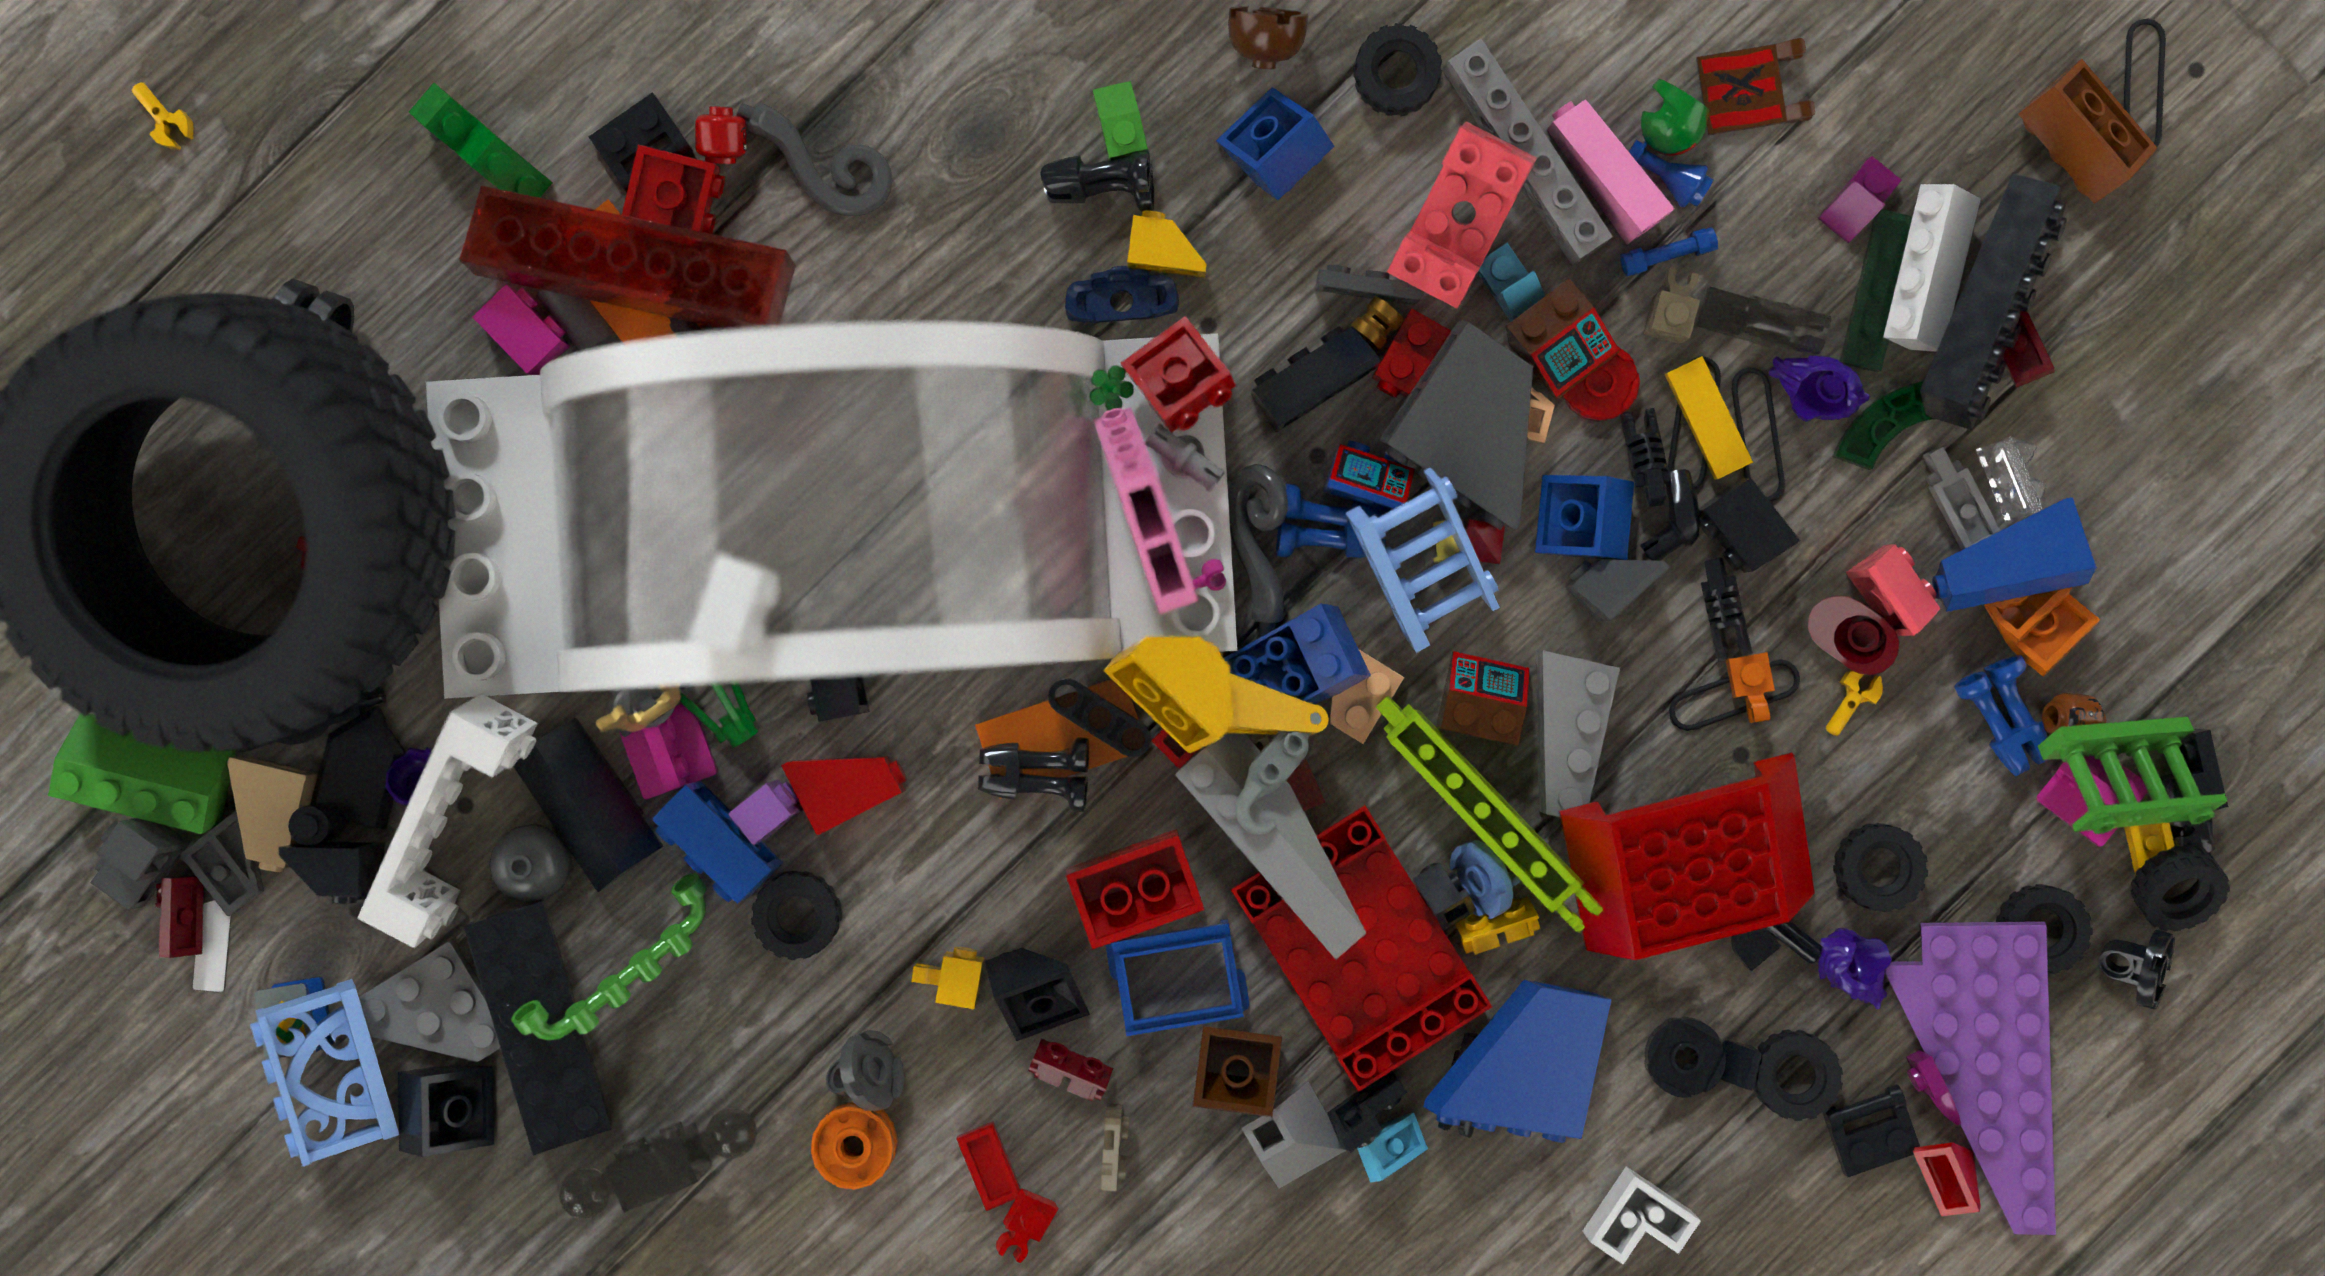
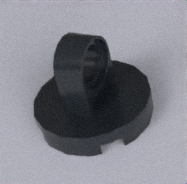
M2155 930L2148 946L2117 939L2109 941L2105 944L2098 959L2099 968L2112 979L2137 985V1005L2156 1009L2166 987L2163 981L2166 971H2170L2175 937L2171 933ZM2117 953L2127 958L2129 965L2118 966L2110 960L2109 954Z

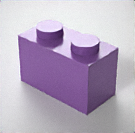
M779 780L764 784L728 814L749 841L755 845L770 837L803 809L798 804L799 800L792 786L788 782L782 784Z

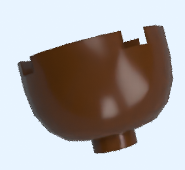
M1248 6L1229 8L1228 30L1233 48L1242 57L1253 60L1252 67L1276 69V62L1289 60L1302 47L1307 32L1308 14L1269 7H1260V9L1253 10V13L1248 12Z

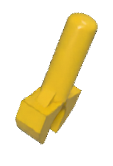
M140 82L133 86L132 93L156 121L155 129L149 133L156 143L171 149H181L170 136L171 128L169 124L178 126L185 137L193 140V121L186 112L180 109L175 113L168 112L145 83Z
M1853 670L1845 672L1839 682L1845 686L1846 697L1826 725L1827 732L1834 736L1840 735L1860 703L1868 701L1871 704H1876L1883 694L1881 676L1875 675L1869 687L1864 691H1859L1858 682L1864 674H1859Z

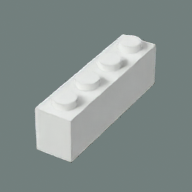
M1955 184L1920 185L1883 338L1909 350L1937 352L1953 314L1980 198Z

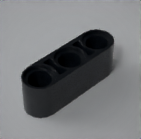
M1064 678L1056 681L1051 686L1048 693V701L1051 707L1065 718L1126 756L1138 757L1149 749L1151 733L1143 722L1074 679ZM1070 685L1076 689L1078 699L1074 706L1063 707L1057 702L1056 692L1060 686ZM1096 706H1103L1111 713V722L1105 728L1098 729L1090 723V711ZM1136 727L1144 733L1145 742L1141 748L1131 750L1124 745L1122 735L1126 729Z

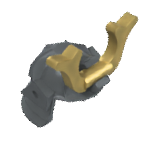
M694 684L611 689V700L606 702V708L610 714L598 719L596 724L601 732L618 729L623 737H627L632 732L643 728L657 727L664 723L673 713L675 706L680 700V692L688 695L695 689Z

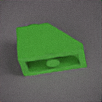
M1131 81L1094 89L1093 95L1108 159L1126 157L1134 152H1148Z

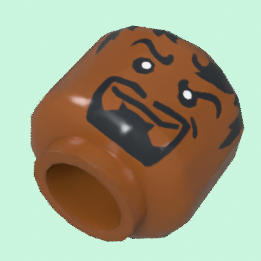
M2062 693L2056 695L2045 706L2042 713V722L2050 736L2059 727L2106 723V715L2102 705L2095 697L2084 694Z

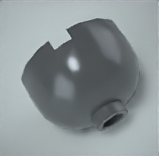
M534 823L515 827L504 834L492 849L489 867L492 880L500 892L512 900L532 903L546 900L562 890L572 869L573 861L570 850L558 832Z

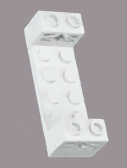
M483 694L476 696L450 712L362 906L358 919L413 948L426 938L433 939L442 925L446 927L450 925L459 909L455 902L461 890L423 871L432 856V851L428 849L431 841L441 834L447 823L448 818L443 815L448 804L452 805L462 790L463 784L459 780L463 771L473 767L490 777H494L506 768L510 770L520 758L526 759L532 751L536 742V738L532 735L538 723Z

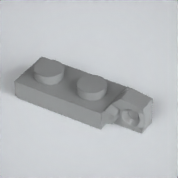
M1944 447L1935 448L1922 455L1931 472L1930 475L1925 477L1929 484L1928 488L1961 550L2001 531L1968 467L1964 468L1959 460L1951 462Z

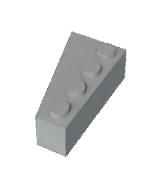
M1536 650L1539 811L1547 815L1560 817L1559 811L1590 803L1620 668L1544 650Z

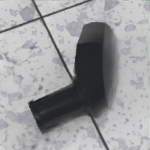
M1680 469L1669 472L1671 481L1666 483L1669 502L1668 526L1640 545L1651 561H1661L1681 545L1685 547L1689 545L1691 547L1699 537L1700 516L1698 498L1689 470Z

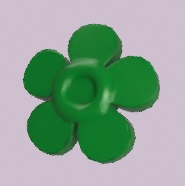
M1117 365L1111 366L1108 374L1101 369L1096 370L1093 376H1091V382L1099 388L1091 390L1089 394L1090 401L1096 406H1101L1105 403L1108 411L1122 408L1123 402L1119 396L1130 398L1134 392L1133 384L1129 381H1123L1126 376L1125 370Z

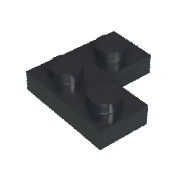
M1393 1070L1361 1091L1355 1092L1327 1112L1341 1141L1350 1153L1356 1148L1368 1146L1375 1140L1377 1133L1383 1130L1375 1115L1380 1111H1388L1400 1102L1401 1096L1407 1093Z

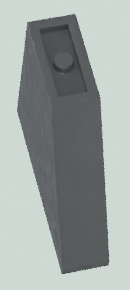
M1459 320L1379 439L1389 446L1385 453L1404 466L1408 460L1419 466L1421 469L1417 475L1427 482L1424 470L1431 467L1440 479L1447 477L1450 480L1457 494V498L1454 499L1468 509L1472 503L1484 510L1481 518L1499 530L1502 529L1504 524L1516 530L1521 520L1533 366L1470 322Z

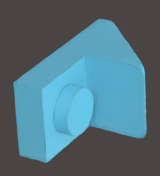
M1508 242L1486 256L1478 271V275L1511 322L1545 297L1534 270L1530 273L1527 272Z
M1408 1113L1380 1124L1383 1130L1377 1133L1375 1140L1366 1147L1357 1148L1370 1182L1384 1180L1428 1150L1414 1113Z

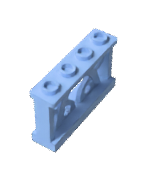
M352 979L337 983V986L265 1009L255 1010L258 1022L250 1024L257 1047L266 1046L269 1059L262 1061L268 1084L277 1082L281 1096L273 1098L280 1121L285 1119L289 1121L292 1133L284 1135L291 1158L299 1156L302 1167L310 1165L311 1162L382 1138L386 1140L399 1135L358 993ZM341 1001L343 1005L324 1017L319 1023H316L307 1012ZM297 1018L305 1022L310 1031L304 1036L299 1029L288 1028L294 1034V1038L289 1043H282L276 1036V1029L284 1019ZM331 1034L335 1042L337 1036L344 1034L348 1036L349 1041L347 1046L337 1049L326 1040V1037ZM318 1045L333 1058L347 1061L359 1059L361 1065L349 1071L342 1078L337 1088L336 1100L321 1096L300 1082L303 1070ZM278 1054L292 1056L285 1077ZM354 1083L362 1085L363 1093L360 1096H353L350 1093L351 1103L345 1102V1094L349 1085ZM291 1096L294 1097L297 1101L307 1106V1108L299 1114L298 1118L295 1113ZM329 1116L337 1117L336 1129L328 1139L314 1141L306 1135V1125L309 1121L317 1120L321 1123L320 1133L327 1127ZM345 1119H377L378 1123L344 1134Z

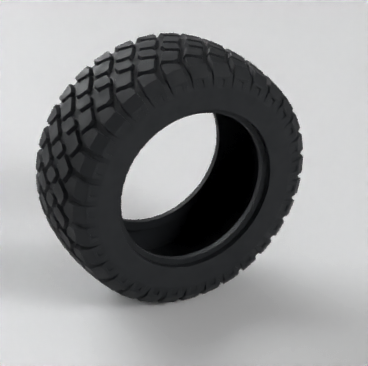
M189 293L157 297L103 312L70 327L68 331L65 330L36 349L35 356L32 355L26 358L8 378V386L0 390V622L5 621L8 629L3 634L20 658L28 656L32 660L30 670L49 690L55 687L61 689V700L83 716L89 715L91 712L95 713L98 725L123 736L132 731L136 741L161 748L168 747L171 742L176 750L205 752L211 750L212 746L216 751L250 747L253 741L256 744L267 743L290 736L292 729L299 728L300 731L315 726L329 719L328 712L331 710L336 714L344 711L363 698L361 695L363 689L371 692L385 681L394 671L392 664L400 666L419 644L415 634L424 635L428 631L439 610L434 604L433 599H442L444 597L451 571L444 566V562L454 558L456 531L448 528V520L455 518L456 514L453 490L445 489L443 483L450 474L443 450L433 449L431 442L437 435L425 411L420 409L415 411L412 406L416 400L415 395L398 374L389 375V364L368 344L362 343L359 345L357 337L353 333L331 320L323 321L319 314L293 304H284L278 300L258 296L230 293ZM180 398L214 407L233 417L251 430L280 462L298 497L306 531L307 555L305 572L294 606L285 621L273 635H256L234 631L217 625L190 609L171 592L158 576L147 558L139 539L132 506V484L136 460L142 443L153 424L170 405Z

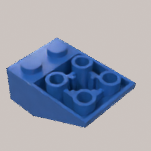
M1321 603L1223 658L1229 664L1231 674L1312 704L1333 697L1371 676L1339 607Z

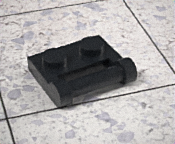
M653 92L588 136L626 192L632 170L628 172L624 165L635 158L638 144L651 147L668 135L672 142L663 147L662 151L687 156L694 151Z
M1898 1084L1885 1088V1093L1839 1109H1836L1835 1106L1830 1107L1823 1114L1840 1166L1846 1177H1851L1914 1155V1147H1920L1906 1107L1905 1096ZM1888 1108L1892 1110L1893 1116L1844 1132L1843 1124Z

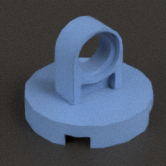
M1473 840L1457 846L1451 853L1450 871L1457 868L1458 878L1464 889L1469 893L1477 910L1474 914L1479 917L1487 914L1489 919L1505 913L1512 904V887L1519 884L1521 880L1514 873L1507 871L1502 860L1486 843Z

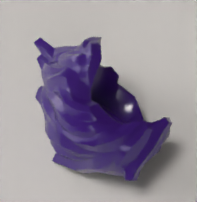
M1809 355L1808 358L1789 357L1782 360L1776 356L1772 362L1774 367L1769 370V376L1778 378L1789 395L1793 412L1805 422L1812 419L1840 420L1848 418L1853 413H1856L1860 406L1867 402L1870 397L1868 393L1864 392L1857 373L1834 358Z
M1837 928L1827 938H1821L1820 944L1822 948L1818 961L1820 979H1825L1827 976L1831 987L1843 990L1854 1000L1864 1001L1865 1004L1870 1002L1874 1005L1875 1009H1881V1002L1887 997V992L1883 988L1884 975L1892 962L1887 945L1881 939H1867L1847 928Z

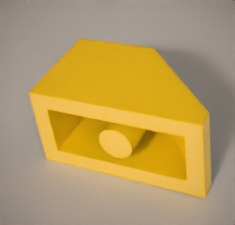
M1142 211V216L1133 215L1127 260L1128 268L1205 278L1207 264L1173 220L1165 219L1166 214L1157 211Z

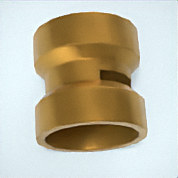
M1374 296L1366 306L1367 312L1362 317H1357L1349 328L1353 326L1372 349L1380 351L1387 342L1386 336L1390 331L1397 330L1404 319L1387 302Z

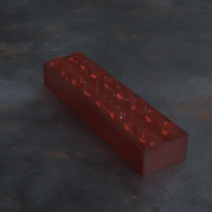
M486 186L480 187L459 259L476 276L727 330L780 327L796 264L784 249Z

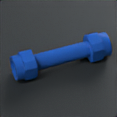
M1712 227L1692 232L1690 238L1646 251L1637 248L1620 254V262L1626 277L1646 272L1647 267L1691 253L1700 256L1718 250V240Z

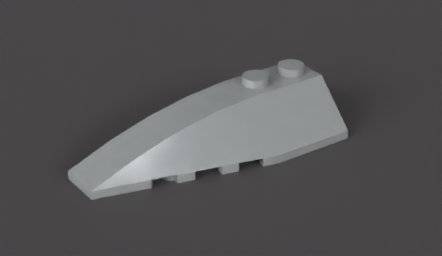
M1227 733L1218 741L1204 748L1175 775L1333 957L1337 959L1365 935L1366 931L1287 781L1279 789L1256 799L1250 807V816L1254 822L1258 824H1266L1270 820L1276 822V826L1270 832L1253 834L1245 830L1238 822L1235 813L1236 801L1244 789L1249 767L1261 751L1246 734Z

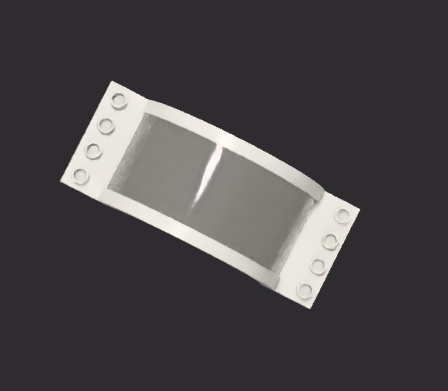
M887 322L782 326L671 336L591 349L549 362L542 367L540 375L426 382L428 419L437 435L431 443L433 449L443 450L450 474L443 483L445 489L453 490L456 514L455 518L448 520V528L456 531L454 558L444 562V566L451 571L445 595L442 599H439L444 699L476 697L480 694L496 696L1114 658L1119 652L1144 637H1201L1204 641L1214 644L1220 652L1237 651L1223 405L1220 407L1208 406L1199 413V420L1192 428L1186 431H1180L1178 428L1172 432V434L1187 445L1193 443L1198 447L1196 451L1225 471L1219 482L1214 484L1215 487L1210 492L1185 472L1181 471L1178 473L1172 469L1174 464L1151 447L1146 446L1157 472L1191 580L1202 575L1203 564L1211 559H1218L1222 562L1224 570L1221 573L1226 578V584L1223 589L1214 591L1207 586L1195 589L1198 598L1197 602L1159 614L1093 422L1094 419L1100 418L1108 410L1105 407V403L1101 406H1096L1089 398L1091 390L1099 388L1091 382V376H1093L1096 370L1101 369L1108 374L1111 366L1117 365L1122 367L1120 363L1155 337L1101 340L1097 337L1066 330L986 323ZM1202 334L1203 339L1220 359L1218 334ZM1126 373L1123 381L1131 382L1134 386V392L1130 398L1119 396L1123 402L1121 409L1132 408L1144 442H1146L1152 432L1155 433L1154 429L1158 424H1162L1165 429L1167 427ZM718 553L781 575L778 581L780 586L778 599L775 605L767 612L763 624L765 627L764 639L760 647L754 650L752 658L738 655L688 637Z

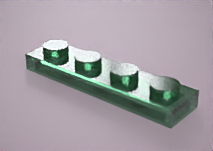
M1882 209L1874 217L1841 352L1840 362L1844 365L1873 372H1880L1882 370L1889 342L1883 336L1913 216Z

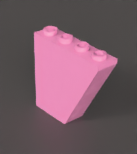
M1132 408L1111 409L1100 418L1094 419L1093 422L1158 612L1162 614L1197 602L1198 598L1157 472Z

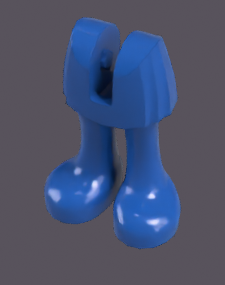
M1285 484L1288 500L1285 519H1303L1343 526L1344 531L1311 529L1290 523H1282L1278 526L1276 556L1290 557L1295 548L1302 546H1322L1344 550L1346 557H1366L1346 512L1359 505L1369 518L1373 515H1376L1378 518L1386 514V512L1368 504L1355 501L1350 508L1312 503L1302 497L1299 486L1296 484ZM1381 539L1383 546L1385 548L1386 539Z
M2022 655L2011 656L1984 667L1985 672L1972 673L1961 679L1954 686L1957 695L1961 699H1970L1981 711L1994 736L1989 746L2014 776L2030 770V764L2022 745H2024L2028 755L2036 764L2039 765L2048 761L2043 760L2037 747L2048 737L2042 721H2035L2017 688L2016 679L2026 670V663ZM1992 684L2002 698L2014 727L2010 728L2001 714L1990 691Z

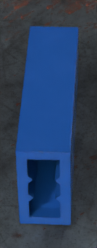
M2073 497L2063 499L1941 560L1937 574L1932 578V585L1937 593L1936 598L1943 599L1946 612L2089 584L2097 567Z

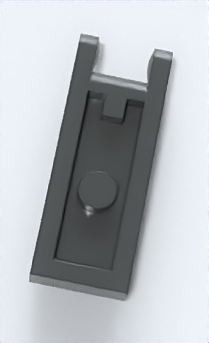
M1327 265V270L1319 269L1315 287L1316 291L1369 299L1377 296L1384 301L1410 305L1417 304L1424 295V291L1406 282L1390 280V274L1369 270L1366 271V276L1350 274L1351 268L1341 265Z

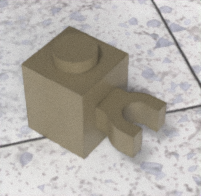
M1669 267L1665 276L1667 291L1661 290L1652 297L1643 335L1682 344L1691 337L1700 300L1688 297L1690 291L1697 285L1699 274H1689L1686 286H1680L1675 281L1678 269Z

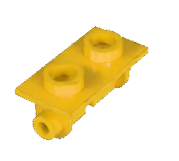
M1529 897L1512 899L1511 907L1505 913L1495 918L1489 919L1487 914L1479 917L1473 913L1455 924L1462 938L1461 943L1465 954L1473 952L1474 955L1500 947L1497 936L1499 933L1504 932L1505 939L1509 944L1534 936V931L1540 930L1539 915Z

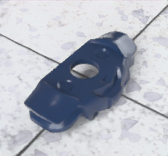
M1114 266L1104 272L1091 274L1090 280L1072 283L1067 288L1065 298V310L1070 321L1087 323L1152 319L1175 313L1179 306L1178 291L1171 277L1167 275H1149V271L1146 269H1132L1127 266ZM1120 291L1129 293L1133 298L1132 307L1125 312L1114 310L1110 304L1112 296Z

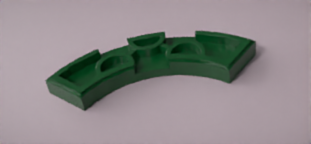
M1924 381L1896 389L1877 399L1864 409L1846 429L1832 457L1867 470H1872L1882 450L1902 430L1919 422L1936 420L1925 414L1920 392Z

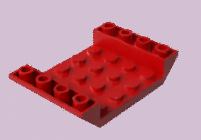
M1791 752L1753 762L1756 778L1609 815L1604 813L1598 801L1559 811L1569 867L1584 882L1582 886L1603 908V911L1597 916L1589 912L1583 905V902L1575 895L1578 914L1585 926L1582 930L1586 950L1620 958L1639 960L1790 922L1815 894L1795 755Z
M1365 805L1316 835L1366 931L1365 935L1337 959L1333 957L1260 872H1257L1231 889L1251 923L1254 924L1328 1041L1338 1061L1358 1092L1493 1007L1438 924Z

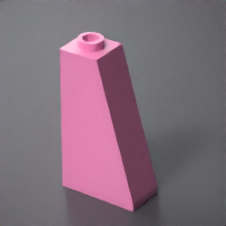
M1586 99L1576 106L1570 101L1552 114L1555 121L1552 122L1547 131L1626 245L1660 223L1674 210L1668 199Z

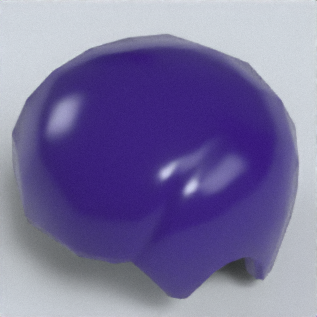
M426 747L425 750L408 748L405 755L396 759L386 772V789L397 803L405 806L409 805L432 754L430 748Z

